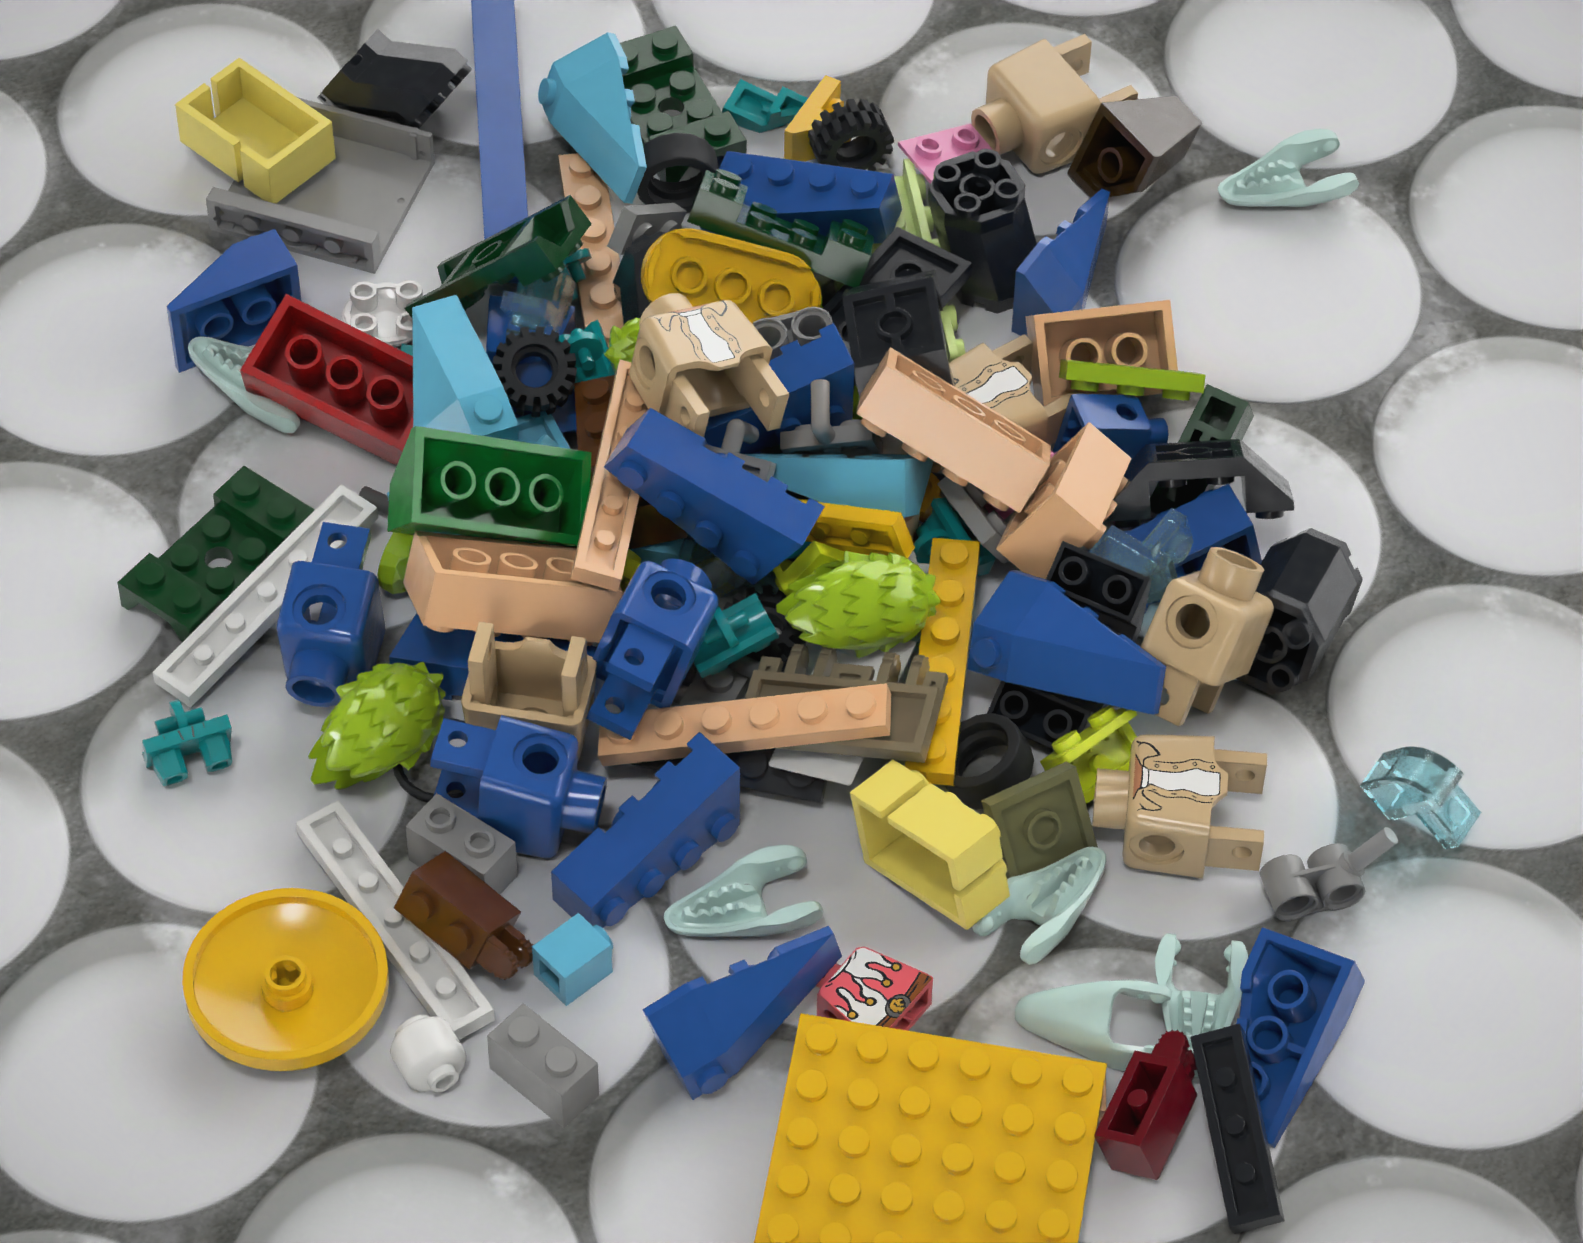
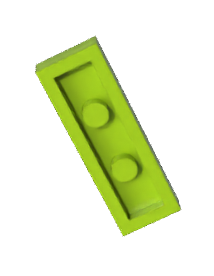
M1061 359L1059 378L1071 380L1070 389L1098 392L1099 383L1117 385V394L1144 396L1145 387L1163 389L1162 398L1190 401V392L1204 393L1206 377L1205 374L1065 359Z

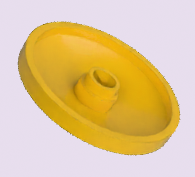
M281 888L255 893L239 899L214 915L198 932L187 952L183 967L182 985L189 1017L199 1035L214 1050L234 1062L251 1068L268 1071H293L310 1068L333 1060L350 1050L367 1035L384 1008L388 995L389 971L382 939L372 923L359 910L340 898L320 891L301 888Z

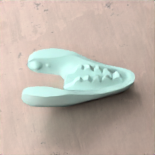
M1313 129L1302 131L1281 141L1259 160L1223 180L1218 186V192L1224 201L1235 206L1306 207L1348 196L1357 189L1359 182L1355 174L1347 172L1326 177L1306 187L1300 173L1302 165L1326 157L1335 152L1340 146L1339 139L1333 131Z
M202 336L195 337L190 341L188 351L193 362L242 410L281 432L294 433L300 425V419L295 412L269 398L246 391L240 369L253 347Z
M775 845L764 847L746 855L709 883L673 903L665 911L664 921L671 931L685 936L764 937L815 924L822 918L824 911L819 902L808 901L784 907L770 915L767 914L762 899V890L765 884L793 874L807 864V857L802 849L793 845Z
M1086 847L1039 870L1008 878L1010 897L972 926L974 933L979 936L989 935L1010 919L1031 920L1040 925V927L1022 945L1020 958L1029 965L1038 963L1072 929L1103 874L1106 865L1105 852L1097 847Z
M1166 933L1158 946L1155 957L1157 984L1169 987L1172 990L1171 1000L1161 1003L1166 1031L1169 1032L1172 1029L1176 1031L1178 1029L1179 1032H1183L1189 1041L1190 1047H1188V1050L1193 1052L1191 1036L1231 1025L1242 997V991L1240 990L1241 974L1247 962L1248 953L1241 941L1232 940L1231 944L1225 949L1224 957L1229 962V965L1226 967L1228 980L1227 987L1222 993L1212 994L1200 991L1178 990L1173 984L1172 975L1173 966L1177 965L1174 957L1181 951V944L1176 939V934ZM1195 1070L1194 1078H1199L1197 1070Z
M1141 979L1097 981L1062 986L1022 997L1015 1008V1020L1023 1028L1042 1038L1068 1048L1093 1061L1107 1063V1067L1125 1071L1135 1050L1151 1054L1155 1046L1125 1045L1111 1040L1109 1025L1115 997L1120 993L1137 999L1152 1000L1154 1003L1161 1004L1171 1000L1172 990L1161 984Z

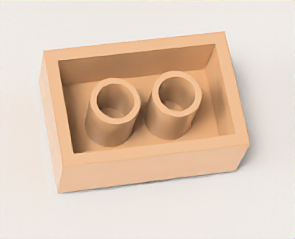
M1170 300L1025 316L1027 336L1033 342L1031 372L1033 376L1034 397L1043 407L1075 390L1070 389L1071 380L1059 378L1061 359L1178 371ZM1099 383L1098 392L1078 390L1081 394L1125 395L1116 393L1117 385ZM1145 387L1144 396L1162 394L1163 389Z
M1088 422L1050 458V467L1021 512L1018 513L1014 510L996 550L1023 573L1046 579L1062 541L1078 548L1084 546L1090 549L1105 533L1107 527L1102 523L1112 514L1117 506V502L1113 499L1128 482L1124 474L1132 458Z

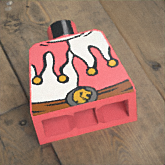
M865 946L856 948L842 965L836 963L816 985L820 988L817 994V1016L909 1031L932 1004V976Z

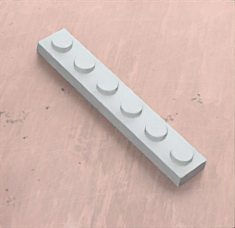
M340 484L152 672L154 683L189 707H192L278 620L292 563L295 561L312 562L322 523L329 522L369 528L378 519L377 507ZM337 540L331 543L330 546L332 548H341L346 543Z
M337 800L297 821L296 828L299 837L345 900L359 910L375 927L382 939L386 956L429 1015L445 1019L458 1040L495 1021L493 1007L459 961L393 908L404 887L341 802Z

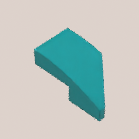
M740 79L723 106L722 113L729 111L738 126L762 133L790 123L808 98L782 86L776 96Z

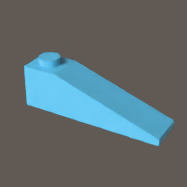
M607 32L554 61L548 77L544 78L540 83L538 100L542 104L552 126L624 203L632 204L647 165L639 125L631 124L630 121L631 106L635 100L633 90L625 89L622 74L625 75L629 70L627 57L616 34Z
M457 295L412 307L413 427L419 426L518 441L519 424L504 387Z
M744 454L776 463L773 477L788 485L787 490L823 503L901 512L903 518L919 515L933 466L932 459L927 458L926 462H922L909 454H872L855 456V458H847V455L843 454L809 455V457H802V454Z

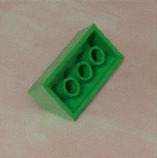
M415 426L410 431L390 482L387 531L414 535L415 531L577 548L590 491L592 452Z

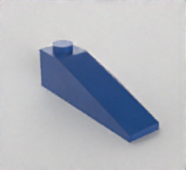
M1101 189L1078 208L1072 223L1066 220L1060 223L1057 227L1056 234L1058 235L1053 240L1045 236L1018 267L1015 275L1011 332L1020 336L1024 334L1027 336L1025 316L1085 309L1107 223L1109 191Z
M1017 570L1008 572L974 622L967 670L1008 683L1151 715L1159 714L1166 666L1124 634L1117 635L1097 620L1099 615L1088 607L1081 608L1065 596L1066 590L1055 582Z
M829 926L776 946L770 952L767 960L758 964L748 965L745 959L729 966L728 972L730 975L707 984L703 976L689 981L642 1009L663 1055L692 1100L702 1094L716 1092L726 1084L730 1077L737 1074L842 957L835 935Z
M1262 927L1242 970L1240 1017L1237 1018L1236 1024L1240 1023L1245 1031L1268 1144L1270 1147L1275 1148L1345 1028L1365 980L1354 960Z

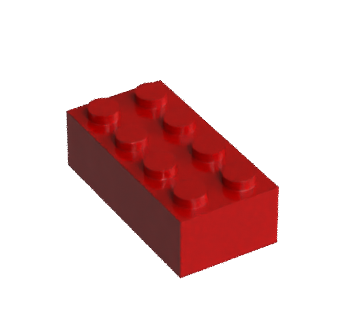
M286 294L240 369L246 391L269 398L292 410L298 417L397 466L410 431L413 428V356Z

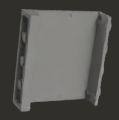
M299 98L332 121L336 159L276 204L262 200L245 188L244 179L239 182L234 180L228 191L213 187L206 198L210 230L247 239L251 236L276 229L287 249L291 252L375 274L435 163L432 132Z

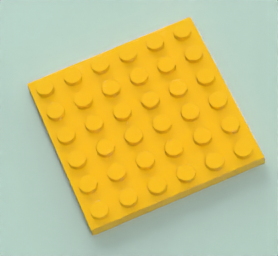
M800 1013L754 1243H1078L1094 1150V1134L1098 1125L1107 1063Z

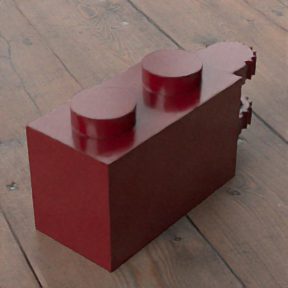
M1173 1029L1169 1032L1166 1031L1164 1035L1161 1034L1162 1037L1158 1039L1159 1043L1155 1044L1151 1054L1134 1051L1094 1134L1112 1170L1158 1180L1198 1095L1192 1084L1195 1076L1194 1071L1197 1070L1194 1053L1192 1050H1188V1047H1190L1186 1035L1183 1032H1179L1178 1029L1176 1031H1173Z

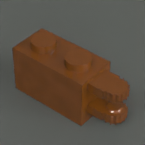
M442 852L411 873L393 908L469 970L480 964L489 973H494V977L497 976L499 980L502 978L506 980L518 972V967L522 969L532 963V946L534 944H531L530 940H526L525 936L514 927L521 911L448 852Z

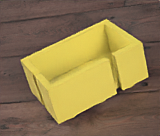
M241 58L236 59L210 78L215 116L217 117L214 118L210 87L205 83L175 104L180 142L237 182L244 179V187L264 201L278 203L336 159L332 121Z
M894 759L850 792L864 863L938 912L968 930L1010 897L1006 877L1007 867L1002 859L1001 833L995 821L988 815L975 812L964 805L955 794L944 792L935 785L929 784L919 771L909 770Z

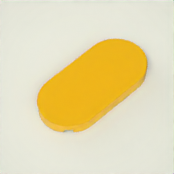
M681 228L663 234L650 246L641 267L642 287L650 303L661 296L671 293H679L686 296L693 307L722 300H731L751 323L761 318L784 315L806 307L820 308L821 290L818 281L810 270L811 268L801 258L787 252L703 230Z

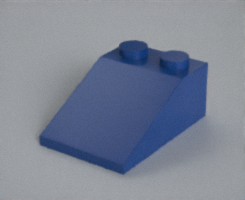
M276 229L251 236L231 245L167 305L175 366L179 373L197 366L191 359L188 351V345L195 337H210L237 345L252 346L257 343L286 294L302 301L298 265Z

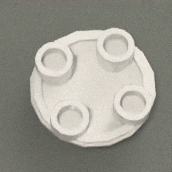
M405 280L399 284L358 282L350 289V298L344 305L341 315L344 323L393 347L407 344L413 341V321L404 308L408 303L423 296L422 286L413 280Z

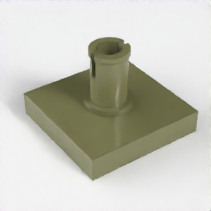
M1067 761L981 800L984 813L995 821L1001 833L1000 844L1003 855L1002 859L1007 867V879L1044 868L1077 850L1092 846L1098 848L1076 766Z

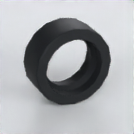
M671 133L658 136L643 146L647 168L637 191L639 199L645 205L675 203L685 209L686 213H690L706 170L715 173L716 169H719L715 150L705 139L693 134ZM674 166H691L700 170L696 176L679 182H664L653 177L663 169Z
M990 713L976 715L964 720L960 725L954 786H944L948 792L955 794L969 808L975 810L983 809L981 800L1030 778L1034 764L1031 747L1018 726L1006 716ZM993 746H1007L1006 753L991 770L978 776L962 777V772L968 762L979 752Z

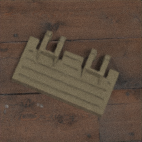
M800 644L792 646L784 673L781 672L784 664L782 659L762 656L758 670H753L745 699L887 683L891 692L890 736L780 747L778 749L925 763L948 682L946 673L929 671V657L924 655H915L913 657L905 684L898 683V676L901 670L900 655L886 652L882 658L876 681H873L875 674L873 666L837 663V649L822 647L813 675H806L810 655L808 647Z

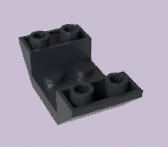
M936 270L845 289L842 299L850 353L855 363L854 376L859 398L890 347L955 386L948 361L940 311H943Z
M1240 439L1146 444L1130 461L1124 474L1128 482L1113 499L1117 502V506L1104 522L1113 521L1114 527L1129 528L1141 525L1142 519H1151L1149 482L1158 481L1159 487L1175 488L1187 485V479L1206 478L1207 484L1224 485L1233 483L1234 477L1241 476L1242 495L1246 513H1255V517L1258 519L1283 517L1284 511L1294 510V500L1289 482Z
M1062 541L1046 580L1053 581L1066 590L1064 595L1081 608L1088 607L1099 615L1097 620L1117 635L1124 634L1133 642H1136L1141 631L1152 579ZM1001 681L987 714L994 713L1008 717L1018 726L1023 736L1052 748L1051 744L1063 735L1074 730L1081 733L1088 728L1090 724L1087 719L1108 705Z

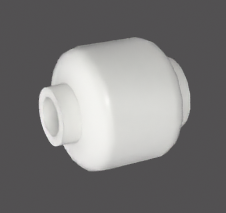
M417 1015L404 1021L395 1032L390 1054L408 1086L420 1092L430 1090L442 1092L452 1087L457 1082L459 1074L465 1066L467 1055L449 1023L440 1017H429L427 1015Z

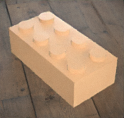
M891 347L860 394L856 414L863 417L861 424L881 437H885L887 433L904 442L901 447L909 455L922 462H926L927 458L932 459L944 467L942 473L947 478L964 487L968 483L973 484L985 492L983 498L988 503L1002 511H1007L1010 507L1020 513L1050 467L1051 445Z
M424 531L414 532L403 581L423 626H427L434 631L448 633L454 629H462L476 632L478 623L485 622L494 624V637H498L503 633L521 635L523 638L533 637L546 640L547 638H554L570 642L571 636L586 638L587 646L593 645L594 642H600L610 617L623 595V590L620 586L618 592L570 579L577 550L575 547Z

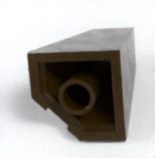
M1177 96L1103 102L1067 173L1090 198L1101 189L1109 191V197L1143 192L1185 157L1202 122Z

